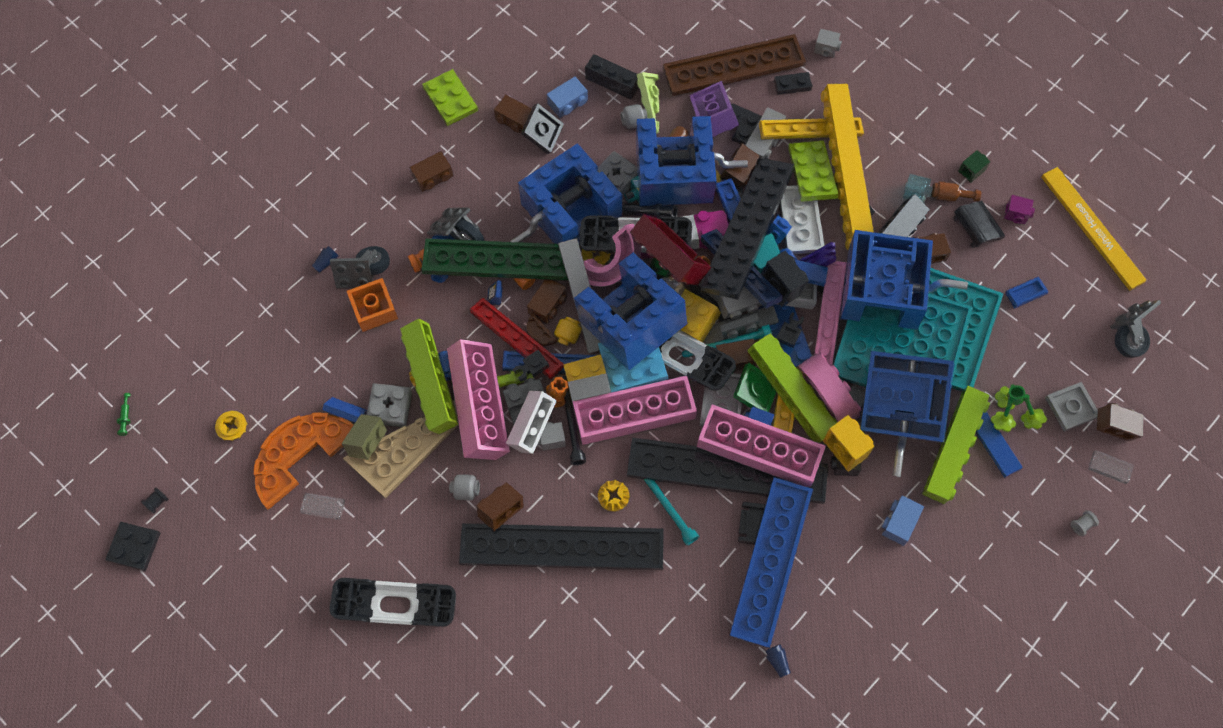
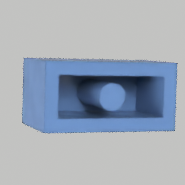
M576 77L547 93V104L559 118L570 114L572 110L578 106H583L588 101V90Z
M903 495L898 501L894 500L890 507L892 514L890 518H885L881 526L884 528L882 535L904 546L908 542L924 506Z

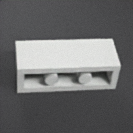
M529 391L506 444L519 452L533 454L557 400L542 391Z

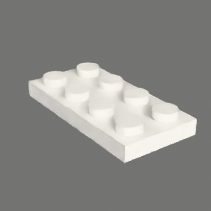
M787 186L780 201L782 218L786 219L792 226L789 233L785 236L786 248L790 249L793 254L812 253L824 246L818 201L801 202L798 187Z

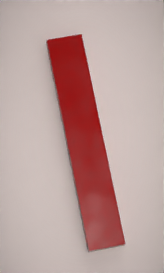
M484 298L480 299L469 309L472 315L524 358L539 349L550 366L542 371L548 378L552 379L564 368L563 363Z

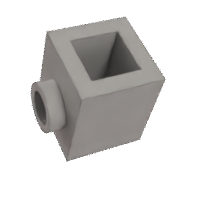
M820 29L814 53L834 58L835 52H839L842 41H839L840 33Z
M547 422L538 442V445H542L543 451L566 447L562 422Z

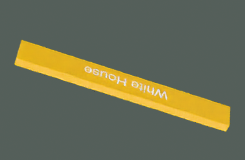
M1056 167L1044 173L1041 177L1127 289L1131 291L1147 281L1061 170Z

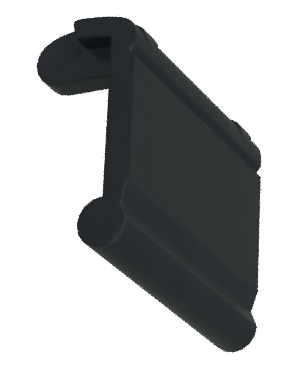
M983 201L960 206L954 211L955 216L953 220L955 222L960 221L972 239L970 244L972 248L979 247L982 243L996 239L1001 240L1005 237V234Z

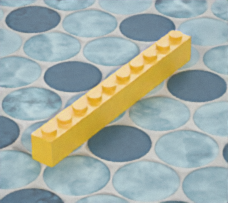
M827 84L821 92V101L824 103L823 115L827 120L826 132L829 134L831 162L835 169L834 180L838 186L837 198L840 199V215L843 216V232L846 234L845 246L848 250L855 230L874 232L848 84Z

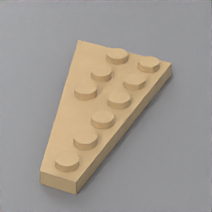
M454 400L452 402L457 416L456 403ZM421 417L411 425L404 426L384 436L369 460L346 456L343 459L386 499L459 425L442 434H437L429 431L425 424L426 418Z

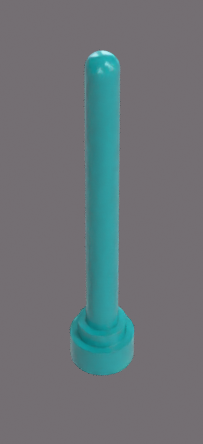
M768 324L761 326L762 328L756 332L706 345L716 348V345L753 338L754 340L762 339L771 333V329ZM687 350L682 352L684 358L694 356V354Z
M644 479L681 530L682 540L686 546L695 542L700 537L695 529L688 528L654 480Z

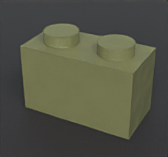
M361 414L342 442V445L348 456L369 460L387 429L380 417Z

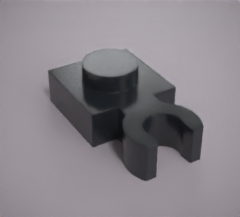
M794 312L790 314L789 323H783L777 336V340L780 343L794 348L802 331L798 327L804 321L803 316L799 321H795L793 319Z
M538 349L523 359L525 365L516 366L513 371L515 374L523 372L518 377L520 382H523L530 373L535 377L550 366Z

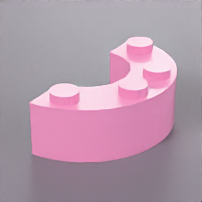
M634 224L625 225L612 236L616 246V253L610 264L602 265L593 258L583 261L590 285L601 287L622 281L619 263L633 252L639 258L641 257L642 246L634 241L635 237L630 233L635 226Z
M815 354L796 367L803 374L805 381L819 394L829 414L836 419L837 423L847 415L855 420L860 418L859 412L862 409L849 393L851 391L850 386L846 381L842 382L838 377L840 373L834 365L830 366L822 354Z

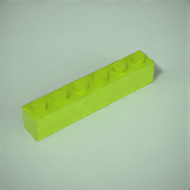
M418 318L400 328L401 340L407 351L406 357L411 365V374L415 379V389L421 400L420 407L425 414L426 427L429 431L442 434L459 425L430 325Z
M770 333L754 343L747 351L789 410L794 414L810 439L820 443L824 440L829 428L835 425L837 421L828 413L825 404L815 395L812 386L804 380L803 374L794 366L790 356L780 347L777 338L773 337Z
M967 386L962 391L946 431L944 442L940 446L922 495L942 504L949 500L952 501L956 494L955 484L956 482L959 483L963 475L961 471L962 466L967 464L970 454H968L969 448L974 446L977 439L974 436L975 432L981 428L983 424L982 414L986 413L989 408V394Z

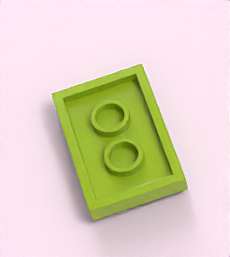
M453 69L422 84L423 89L447 126L478 111L477 105Z

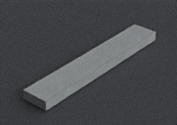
M577 238L558 243L573 300L583 290L590 287ZM580 322L588 353L599 351L598 343L600 341Z

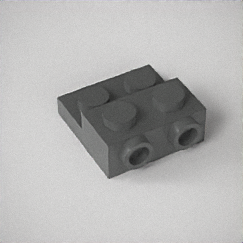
M529 378L524 381L525 384L519 386L517 384H510L506 387V390H503L513 425L529 391L544 392L540 379Z

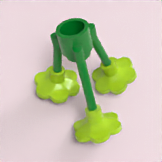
M1012 384L1010 389L1003 386L995 394L998 407L1006 408L1005 412H997L996 415L991 417V422L996 430L1010 432L1011 428H1015L1016 422L1009 412L1014 409L1015 405L1022 404L1024 401L1028 408L1026 414L1021 416L1025 428L1040 429L1042 424L1047 421V417L1042 409L1032 408L1029 400L1030 396L1025 394V389L1022 386Z

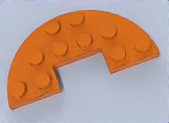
M318 412L291 418L271 432L262 444L261 451L254 465L255 489L266 509L269 510L299 485L298 481L288 471L290 467L318 444L331 458L343 448L342 442L354 424L344 418Z

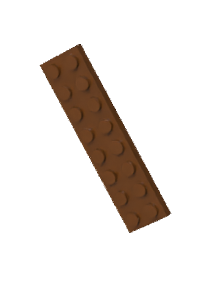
M793 34L663 64V70L671 94L676 96L705 89L720 81L724 85L805 66L806 60L797 37Z

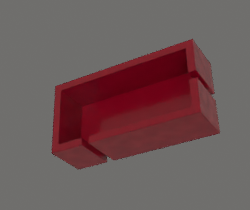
M643 214L630 231L635 237L634 241L640 246H644L647 249L646 253L657 258L660 261L658 264L663 269L669 270L672 273L671 277L679 283L684 282L687 285H698L711 269L699 256L693 261L697 253L660 219Z

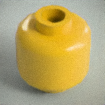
M570 317L560 319L554 331L555 337L558 338L557 342L568 346L569 343L575 344L582 330L579 325L580 322Z

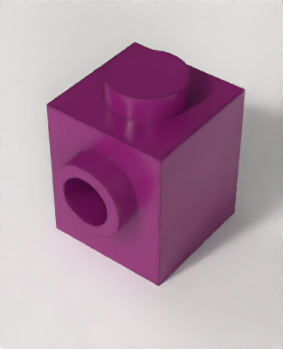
M1011 195L1006 204L1004 219L1017 224H1026L1028 219L1034 215V200Z

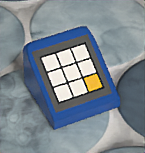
M497 280L488 289L487 301L491 305L501 304L503 292L501 280Z

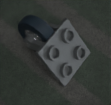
M449 207L445 209L442 217L433 222L430 226L431 229L427 232L431 236H448L450 234L456 240L484 241L480 228L466 216L470 212L469 207Z
M370 246L360 250L356 258L330 259L336 288H356L372 282L375 275L384 272L389 267L390 258L388 252L382 247Z
M1148 300L1142 304L1135 303L1128 308L1129 311L1126 314H1121L1115 318L1116 322L1110 328L1117 329L1115 346L1123 356L1129 358L1139 357L1149 349L1150 336L1148 331L1142 326L1141 319L1160 305V300L1152 302Z

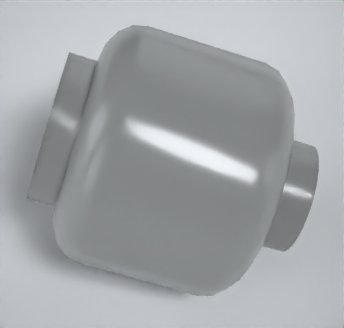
M639 104L626 106L623 112L620 113L622 125L628 129L636 128L637 119L648 118L646 109H642Z
M458 474L453 481H450L449 491L453 493L456 500L472 501L479 495L480 482L476 480L474 475Z

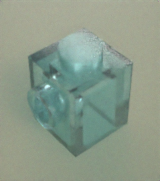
M910 174L905 185L903 198L907 199L916 194L924 203L926 197H930L932 193L931 179Z

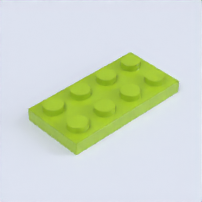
M825 142L789 143L788 150L791 162L794 164V174L801 202L837 199L838 191Z

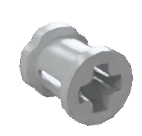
M1086 510L1083 512V516L1071 521L1070 525L1076 534L1084 536L1086 531L1093 526L1096 527L1099 521L1091 511Z

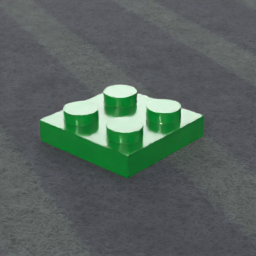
M748 363L744 366L733 398L750 408L753 406L769 412L776 390L760 369Z

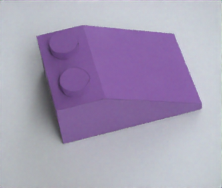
M722 81L689 95L696 117L711 116L713 137L739 125Z

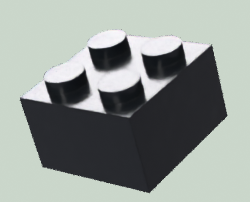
M786 251L767 261L761 272L764 278L782 295V301L778 303L781 308L799 297L809 281L807 274L798 267L794 258Z

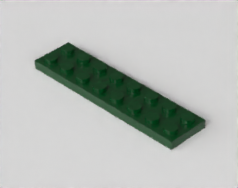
M425 239L422 274L568 280L558 244Z

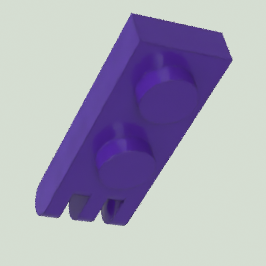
M833 242L828 243L799 261L827 267L836 262V245Z

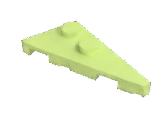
M642 72L637 74V85L641 91V101L647 111L648 118H655L657 134L659 133V121H656V113H659V89L655 85V81L659 80V75Z

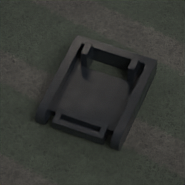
M742 502V508L749 510H741L739 535L746 537H738L739 543L755 545L766 504Z

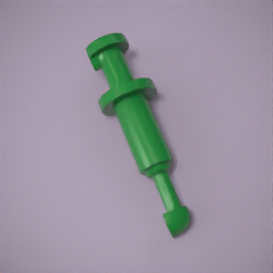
M124 393V404L121 405L120 418L116 422L120 425V430L117 431L119 436H126L128 433L126 425H129L131 420L128 419L129 405L127 402L131 396L130 393Z

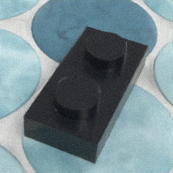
M809 72L775 76L774 78L777 95L812 90Z

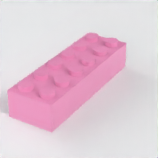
M460 339L447 348L464 458L497 460L509 453L510 449L509 445L506 444L508 438L492 345Z
M687 376L573 401V410L582 445L694 420L697 414Z
M713 404L697 443L698 448L809 488L814 481L826 447L825 445Z

